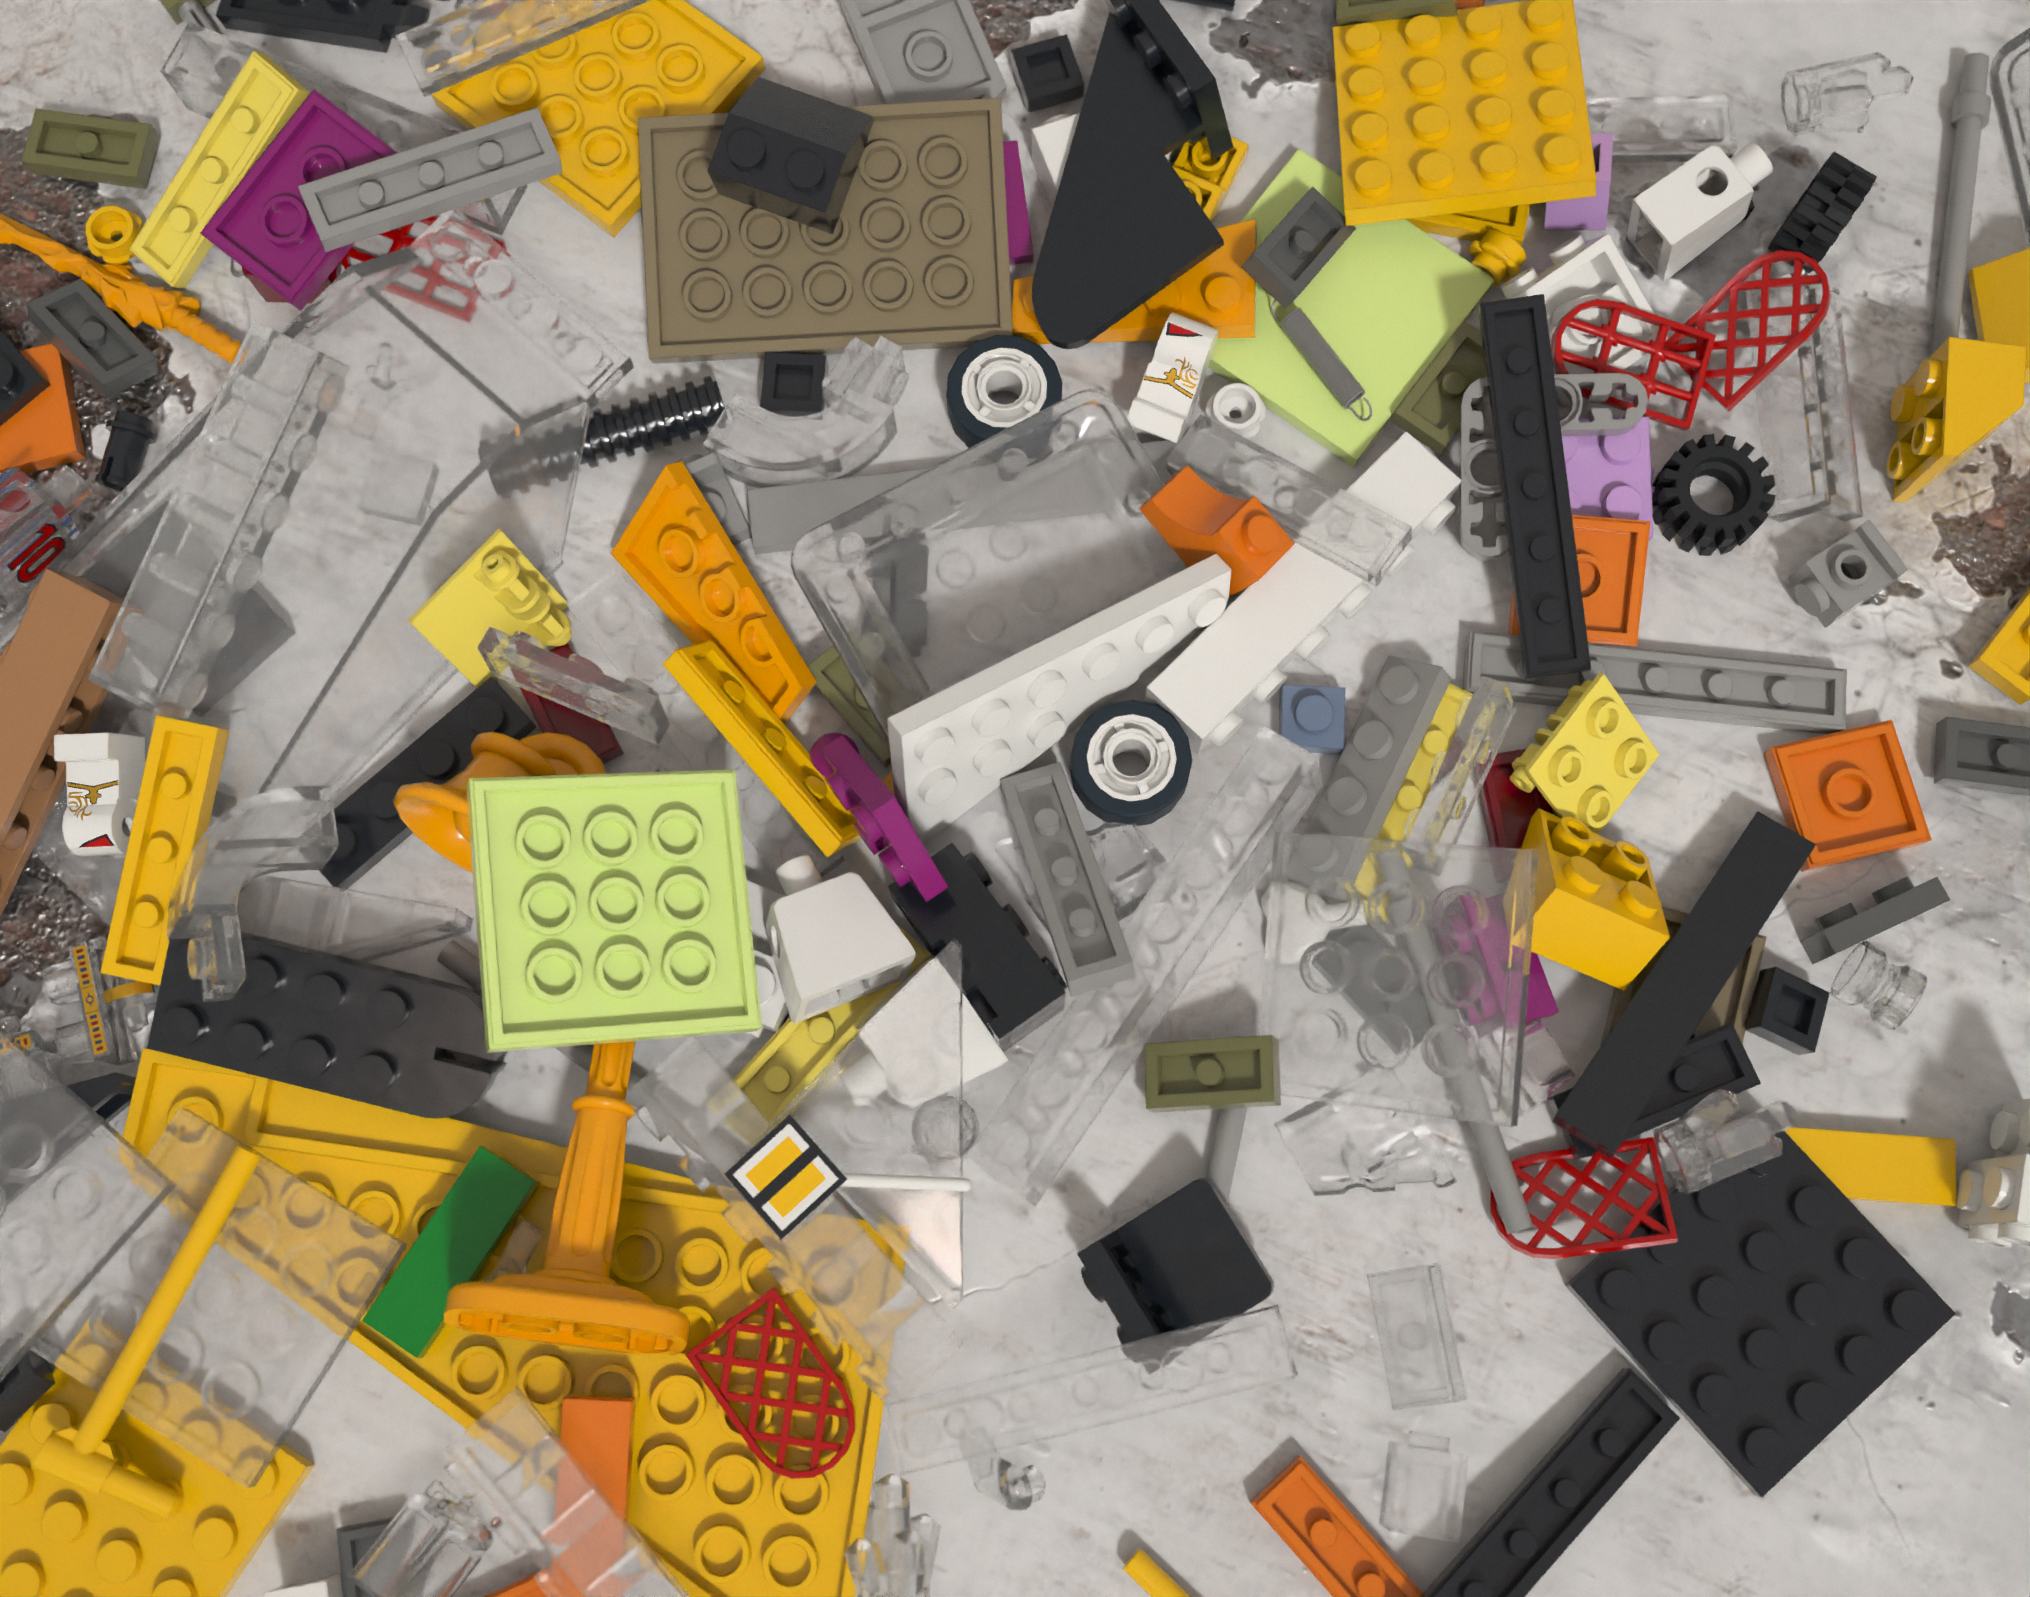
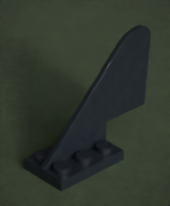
M1105 0L1109 9L1108 18L1032 283V303L1040 328L1051 344L1062 349H1076L1088 344L1224 245L1223 238L1165 157L1166 154L1187 141L1190 145L1200 141L1212 160L1233 148L1216 78L1159 0Z

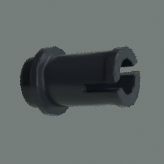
M116 411L114 420L106 422L105 428L110 431L99 473L95 477L96 483L116 491L136 493V485L148 444L156 443L157 435L152 432L154 427L152 420L131 412Z

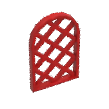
M1779 250L1761 255L1736 273L1684 324L1693 328L1697 326V329L1705 331L1706 322L1728 320L1727 340L1714 341L1712 350L1727 349L1726 369L1706 370L1704 379L1725 378L1724 397L1705 380L1704 385L1701 387L1728 412L1807 340L1827 316L1831 300L1829 281L1826 273L1816 260L1794 251ZM1779 261L1794 262V277L1770 279L1771 264ZM1803 265L1812 269L1816 275L1802 276ZM1762 267V280L1744 281ZM1822 284L1823 295L1821 303L1801 305L1802 285ZM1793 286L1792 306L1769 308L1770 288ZM1761 289L1760 309L1737 311L1738 291ZM1730 295L1729 311L1711 313ZM1816 313L1810 322L1799 332L1800 314ZM1792 315L1791 335L1767 337L1768 317ZM1760 318L1759 338L1736 339L1737 320ZM1675 332L1664 344L1665 349L1677 353L1696 351L1695 359H1699L1703 341L1696 339V343L1679 344L1686 336ZM1785 345L1766 363L1767 346ZM1758 347L1757 367L1734 368L1735 348ZM1675 363L1693 381L1695 371L1690 367ZM1752 376L1733 394L1734 377Z
M1654 1137L1627 1140L1621 1143L1616 1153L1639 1150L1629 1165L1615 1156L1609 1159L1602 1153L1596 1152L1586 1156L1593 1157L1584 1169L1580 1171L1565 1161L1574 1159L1570 1149L1534 1153L1513 1160L1511 1163L1516 1177L1529 1185L1522 1194L1525 1204L1538 1191L1557 1205L1544 1222L1529 1212L1532 1224L1538 1231L1530 1242L1526 1244L1517 1240L1512 1234H1507L1504 1223L1498 1214L1497 1203L1491 1189L1490 1216L1497 1233L1512 1249L1532 1258L1566 1259L1574 1256L1677 1243L1678 1236L1667 1195L1668 1188L1664 1183ZM1648 1153L1655 1182L1636 1170ZM1602 1159L1622 1172L1610 1190L1589 1177ZM1546 1163L1535 1178L1522 1170V1168L1534 1164ZM1555 1166L1576 1179L1563 1197L1543 1184ZM1630 1178L1652 1191L1639 1209L1618 1196ZM1583 1184L1604 1197L1592 1215L1571 1203V1200ZM1658 1198L1660 1199L1666 1227L1647 1215ZM1612 1203L1633 1217L1620 1235L1599 1221ZM1564 1210L1586 1223L1573 1241L1552 1228ZM1640 1223L1645 1224L1658 1233L1657 1235L1630 1238ZM1593 1229L1611 1240L1582 1244ZM1546 1235L1563 1246L1560 1248H1537Z
M775 1287L738 1315L730 1317L722 1327L685 1354L746 1441L748 1449L772 1472L791 1479L814 1478L832 1469L848 1452L856 1431L854 1403L844 1385L842 1377L836 1374ZM767 1302L764 1326L740 1323ZM776 1303L796 1331L772 1327ZM729 1331L725 1356L702 1352ZM738 1331L762 1334L758 1360L734 1357ZM771 1336L795 1339L792 1365L767 1362ZM803 1343L807 1345L824 1370L800 1367ZM701 1361L724 1364L720 1388ZM732 1365L757 1369L753 1395L728 1391ZM765 1370L790 1374L786 1400L761 1396ZM798 1375L823 1378L819 1405L795 1401ZM831 1382L834 1383L840 1392L847 1409L828 1406ZM728 1400L751 1403L748 1427L745 1426ZM760 1405L785 1408L781 1434L756 1431ZM793 1410L818 1413L814 1439L789 1436ZM826 1415L848 1418V1431L843 1444L822 1441ZM756 1440L779 1443L776 1463L761 1449ZM788 1445L813 1448L809 1470L794 1471L784 1467ZM821 1450L837 1452L829 1462L819 1466Z

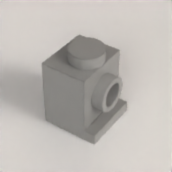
M1869 519L1853 532L1802 564L1788 580L1794 587L1795 597L1800 606L1810 615L1816 616L1826 628L1886 589L1903 575L1908 568Z

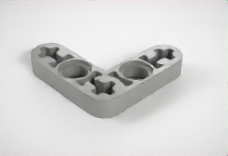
M1622 373L1554 374L1556 390L1566 394L1571 405L1569 415L1560 421L1562 436H1612L1624 434L1636 427L1646 412L1648 404L1646 389L1638 379L1631 375ZM1483 377L1469 385L1463 394L1460 407L1459 478L1462 481L1459 485V535L1461 544L1468 554L1476 559L1488 561L1498 559L1508 552L1507 535H1499L1493 547L1483 546L1482 537L1471 535L1470 530L1471 527L1480 526L1483 518V502L1470 505L1469 495L1483 499L1502 496L1500 482L1491 486L1482 485L1474 479L1470 469L1474 458L1481 453H1496L1495 439L1488 438L1474 443L1470 442V434L1482 437L1484 431L1483 413L1478 410H1472L1471 404L1481 402L1483 393L1489 392L1487 377ZM1580 389L1591 390L1588 402L1606 401L1611 391L1618 389L1622 390L1623 400L1633 401L1634 407L1628 408L1621 420L1612 419V411L1609 408H1591L1588 413L1590 422H1580L1578 420L1583 405ZM1496 502L1494 505V523L1496 526L1505 527L1503 503Z

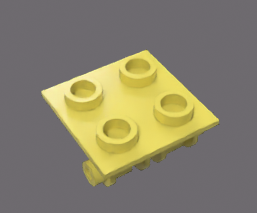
M499 528L408 620L476 688L491 676L497 680L535 640L545 646L552 645L557 647L567 644L572 636L570 629L571 621L563 613L569 604Z
M1600 672L1593 681L1585 680L1581 686L1573 685L1569 689L1567 698L1556 712L1550 714L1545 721L1550 730L1538 729L1534 734V738L1539 745L1531 743L1521 757H1517L1513 761L1512 767L1514 772L1510 776L1511 782L1525 792L1530 793L1536 786L1558 817L1575 818L1598 835L1660 755L1605 674Z

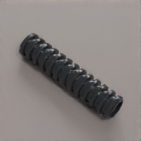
M711 376L703 378L704 384L695 386L693 381L685 383V389L681 391H676L674 386L667 388V395L658 397L656 392L648 393L649 400L640 402L637 397L629 400L630 405L626 407H621L618 402L611 404V411L603 413L601 408H596L592 410L593 416L584 418L583 414L579 413L574 415V422L566 424L564 419L556 420L554 428L548 429L545 424L537 426V432L529 434L524 429L518 431V438L511 440L508 435H503L499 438V444L492 445L489 440L483 441L480 445L479 456L489 486L498 495L506 494L507 487L514 485L517 490L525 488V481L533 480L537 485L543 483V476L549 474L554 479L562 477V471L570 469L575 474L580 472V465L588 463L590 468L598 467V460L607 458L609 463L616 462L617 454L625 452L629 458L635 456V449L644 447L646 452L654 450L653 444L662 442L665 447L672 445V438L680 436L684 442L690 440V433L699 431L701 436L708 435V428L717 426L720 431L727 429L726 423L729 420L717 381H713Z

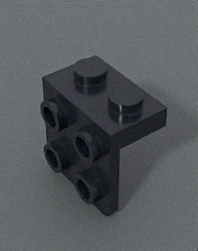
M1205 1178L1194 1180L1122 1227L1077 1253L1084 1265L1081 1268V1275L1086 1287L1097 1301L1101 1303L1106 1301L1120 1324L1117 1327V1335L1124 1350L1135 1362L1139 1363L1142 1361L1149 1374L1174 1360L1190 1345L1267 1299L1274 1290L1272 1277L1213 1183Z

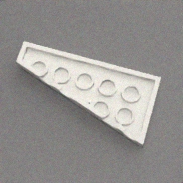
M1216 553L887 718L894 796L923 844L998 788L1001 785L1000 779L1015 775L1083 723L1089 715L1104 707L1210 624L1214 623L1228 608L1232 569Z

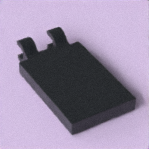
M220 0L216 12V17L225 29L383 53L388 52L392 38L398 39L417 50L434 51L440 34L438 26L427 25L430 15L429 10L422 6L411 5L412 0Z

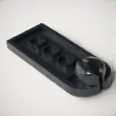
M189 918L173 921L147 1049L425 1118L450 1117L465 1111L479 1101L489 1091L496 1076L507 1064L496 1059L508 1052L486 1053L482 997L468 988ZM447 1049L491 1061L482 1067L459 1062L452 1052H448Z

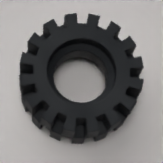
M1834 151L1801 195L1799 201L1791 210L1767 249L1771 252L1779 250L1800 252L1819 263L1838 239L1839 234L1847 226L1855 211L1860 207L1865 196L1876 181L1877 176ZM1803 265L1802 270L1804 272L1810 274L1811 271H1813L1812 269Z
M1714 434L1703 435L1697 444L1694 439H1691L1684 443L1679 451L1676 450L1652 484V486L1656 487L1655 492L1652 494V505L1659 506L1652 515L1655 525L1664 521L1667 522L1669 526L1662 535L1669 542L1678 534L1684 538L1679 546L1681 550L1689 553L1695 545H1700L1699 555L1710 556L1717 548H1719L1721 555L1731 552L1737 544L1741 546L1764 523L1769 516L1767 512L1774 505L1776 495L1768 493L1776 484L1774 474L1764 477L1761 475L1769 465L1764 456L1755 462L1748 458L1755 447L1745 442L1738 451L1732 448L1736 437L1724 435L1718 444H1715ZM1700 476H1711L1722 481L1730 489L1734 497L1732 510L1723 515H1713L1702 510L1690 495L1691 482Z

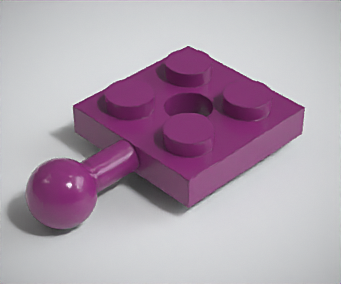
M836 732L827 733L819 737L810 750L811 762L826 777L825 780L844 809L851 811L856 820L852 824L873 855L884 849L883 852L878 854V857L896 884L901 888L910 881L926 902L947 889L946 882L895 796L860 756L855 742L847 735Z

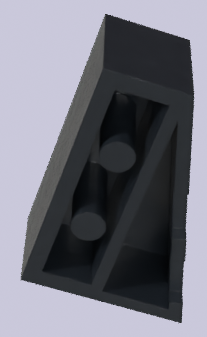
M950 843L931 856L948 886L947 889L928 902L924 900L910 881L901 888L896 882H893L888 886L891 898L932 956L940 958L1004 1052L1064 1010L1065 989L1067 985L1052 962L1046 956L1040 959L1025 938L1030 936V933L1011 905L1006 904L1001 907L989 892L987 887L993 884V881L975 854L970 852L963 857L955 845Z

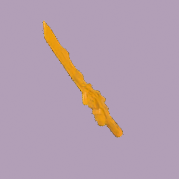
M0 213L1 244H16L40 256L45 263L56 271L71 272L80 277L91 290H94L102 297L104 304L111 311H117L132 327L138 326L143 321L159 331H163V328L176 330L185 337H190V340L198 345H203L205 349L213 354H218V357L235 367L244 365L250 355L248 346L236 339L233 340L230 335L219 331L215 326L208 322L205 323V320L196 316L201 311L199 299L186 297L180 291L165 290L164 286L149 287L143 282L141 277L132 275L133 268L129 264H99L64 244Z

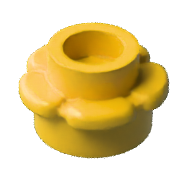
M104 206L97 209L90 215L85 226L89 250L96 257L102 256L103 260L108 264L120 265L129 262L131 258L136 256L129 248L141 231L143 221L136 213L118 206ZM122 234V238L119 241H113L118 235Z
M1489 230L1480 242L1474 240L1469 245L1470 254L1475 256L1471 263L1495 279L1493 286H1499L1501 282L1506 283L1521 273L1519 268L1527 258L1524 249L1519 243L1498 230Z

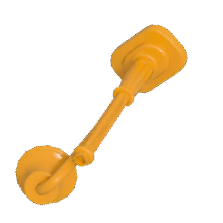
M485 732L478 734L473 740L471 752L474 759L462 772L440 785L429 782L402 785L394 796L393 803L400 819L415 836L439 855L462 869L473 873L466 783L469 778L606 774L602 760L587 744L570 735L544 732L524 737L519 741L505 734ZM635 1041L594 1044L585 1095L576 1097L571 1103L576 1116L556 1191L542 1269L532 1274L499 1275L491 1282H464L455 1285L447 1294L444 1309V1322L448 1326L471 1333L500 1338L638 1355H676L681 1353L687 1346L690 1321L685 1313L675 1308L655 1304L647 1294L635 1289L619 1286L614 1280L609 1278L620 1212L627 1123L636 1113L634 1106L626 1101Z

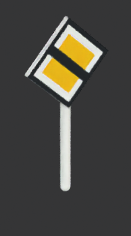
M791 1115L787 1116L724 1174L781 1240L789 1235L840 1187L966 1192L971 1188V1181L968 1178L842 1173Z

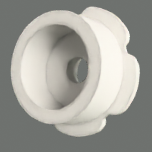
M1232 383L1224 386L1210 397L1205 413L1211 420L1209 428L1213 434L1234 433V438L1237 441L1245 442L1254 438L1259 433V424L1265 419L1266 408L1262 399L1252 387L1242 383ZM1238 410L1241 413V417L1234 419L1230 416V412Z

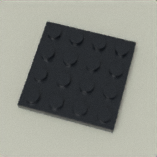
M1763 1108L1754 1110L1668 1190L1667 1195L1678 1236L1677 1243L1599 1253L1565 1285L1754 1495L1761 1498L1956 1314ZM1658 1199L1647 1215L1666 1227L1660 1199ZM1640 1223L1630 1238L1657 1235L1658 1233L1645 1224Z

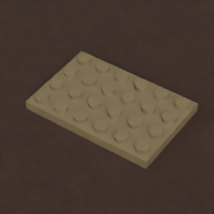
M1001 98L844 106L872 116L874 123L833 234L718 194L707 171L728 113L638 118L648 350L651 362L653 364L765 358V352L827 355L969 347L976 341L995 335L1013 336Z

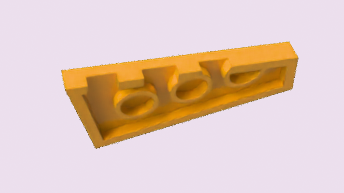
M1256 219L1216 228L1224 241L1222 247L1089 343L1158 341L1164 325L1172 312L1218 329L1217 339L1255 338L1256 281L1241 266L1257 249ZM1034 275L1015 279L1012 301L1013 336L1023 337L1036 344H1051L1040 328L1034 313L1032 303Z
M683 462L668 464L662 470L610 554L692 644L709 639L712 640L785 725L817 682Z

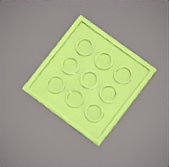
M1298 149L1240 222L1256 219L1258 248L1312 186L1345 217L1342 177L1301 149ZM1406 219L1354 225L1356 227L1355 231L1293 301L1294 304H1290L1286 309L1277 301L1274 304V312L1280 321L1296 308L1303 310L1305 315L1311 320L1310 322L1314 324L1319 333H1321V336L1325 338L1330 347H1332V350L1336 352L1338 357H1340L1339 359L1343 361V364L1347 366L1349 371H1351L1350 373L1365 390L1364 395L1358 401L1347 407H1352L1361 418H1367L1370 414V409L1367 402L1363 400L1365 397L1372 408V416L1368 421L1359 420L1350 409H1344L1342 404L1336 399L1337 397L1333 395L1331 390L1325 385L1326 383L1322 381L1315 372V369L1311 367L1304 355H1302L1298 348H1296L1297 346L1280 327L1271 310L1274 298L1257 282L1255 338L1217 339L1208 368L1230 383H1242L1252 387L1258 393L1266 408L1353 468L1392 419L1394 411L1462 322L1467 321L1484 299L1495 281L1493 277Z
M735 770L468 779L466 791L486 1053L753 1032L762 1028Z

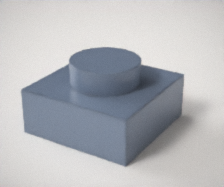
M1283 684L1280 689L1278 751L1341 755L1344 749L1346 688Z

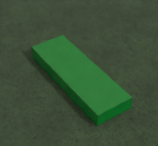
M479 1146L362 1321L414 1357L424 1358L446 1325L444 1322V1309L449 1290L459 1283L474 1282L540 1182L488 1148Z

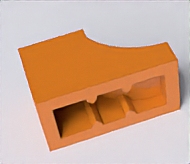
M1188 465L1175 473L1138 508L1187 567L1217 553L1232 569L1229 598L1259 581L1295 544L1255 495L1248 500L1228 496L1203 481Z

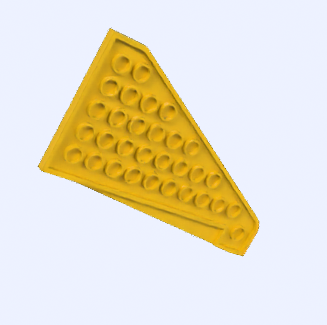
M143 1048L123 1132L122 1148L131 1174L146 1190L193 1224L237 1144L257 1152L262 1158L215 1241L555 1496L557 1493L562 1399L567 1395L636 1398L627 1549L690 1597H856L911 1226L843 1217L815 1210L789 1235L781 1240L738 1190L624 1162L620 1212L609 1278L614 1280L619 1286L635 1289L647 1294L655 1304L675 1308L686 1314L690 1321L688 1344L681 1353L664 1356L619 1353L481 1335L459 1330L446 1324L424 1358H416L364 1323L362 1319L479 1146H484L540 1182V1184L474 1282H491L499 1275L532 1274L542 1269L554 1200L567 1147L447 1117H420ZM773 1287L780 1293L836 1374L842 1377L855 1406L856 1431L848 1452L832 1469L814 1478L791 1479L772 1472L748 1449L744 1438L685 1355L722 1327L730 1317L738 1315ZM767 1302L740 1323L764 1326ZM776 1303L772 1327L796 1331ZM729 1331L702 1352L725 1356ZM738 1331L734 1357L758 1360L762 1334ZM771 1336L767 1362L792 1365L795 1339ZM803 1343L800 1367L824 1370L807 1345ZM701 1361L720 1388L724 1364ZM732 1365L728 1391L753 1395L757 1369ZM765 1370L761 1396L786 1400L790 1374ZM798 1375L795 1401L819 1405L823 1378ZM831 1382L828 1406L847 1409L840 1392L834 1383ZM728 1400L745 1426L748 1427L751 1403ZM760 1405L756 1431L781 1434L785 1408ZM793 1410L789 1436L814 1439L818 1413ZM826 1415L822 1441L843 1444L848 1431V1418ZM756 1440L761 1449L776 1463L779 1443ZM788 1445L784 1467L794 1471L809 1470L813 1448ZM821 1450L819 1466L829 1462L837 1452Z

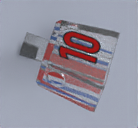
M66 465L60 468L41 486L19 468H8L0 474V603L16 616L27 607L28 597L32 589L41 581L46 568L60 571L78 552L84 542L83 536L69 514L93 493V490L82 477Z

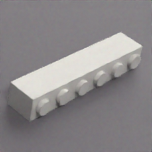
M1406 431L1294 541L1295 544L1259 581L1250 585L1214 623L1210 624L1147 686L1144 702L1155 704L1175 717L1188 736L1190 748L1197 755L1210 742L1218 748L1221 747L1243 724L1244 720L1238 714L1254 698L1261 705L1264 704L1284 684L1288 677L1282 670L1297 655L1303 661H1307L1319 650L1330 636L1325 627L1339 613L1349 619L1361 608L1373 593V590L1367 585L1382 570L1390 577L1403 566L1415 551L1410 542L1423 529L1433 535L1444 525L1457 509V506L1451 500L1462 480Z

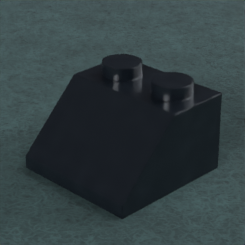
M758 77L728 113L707 172L719 195L833 234L874 123V118Z

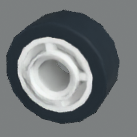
M995 335L974 342L958 355L948 374L946 392L947 411L953 430L970 450L990 459L1018 458L1036 452L1051 439L1061 419L1062 379L1055 361L1040 345L1020 336ZM1000 391H1010L1015 393L1019 399L1014 403L1002 405L993 402L990 397Z
M1137 700L1109 703L1089 715L1075 735L1070 756L1073 790L1084 807L1105 823L1127 828L1152 824L1170 813L1185 793L1193 761L1189 739L1176 718L1155 704ZM1133 752L1144 758L1148 768L1140 775L1127 776L1116 769L1113 760L1121 753Z

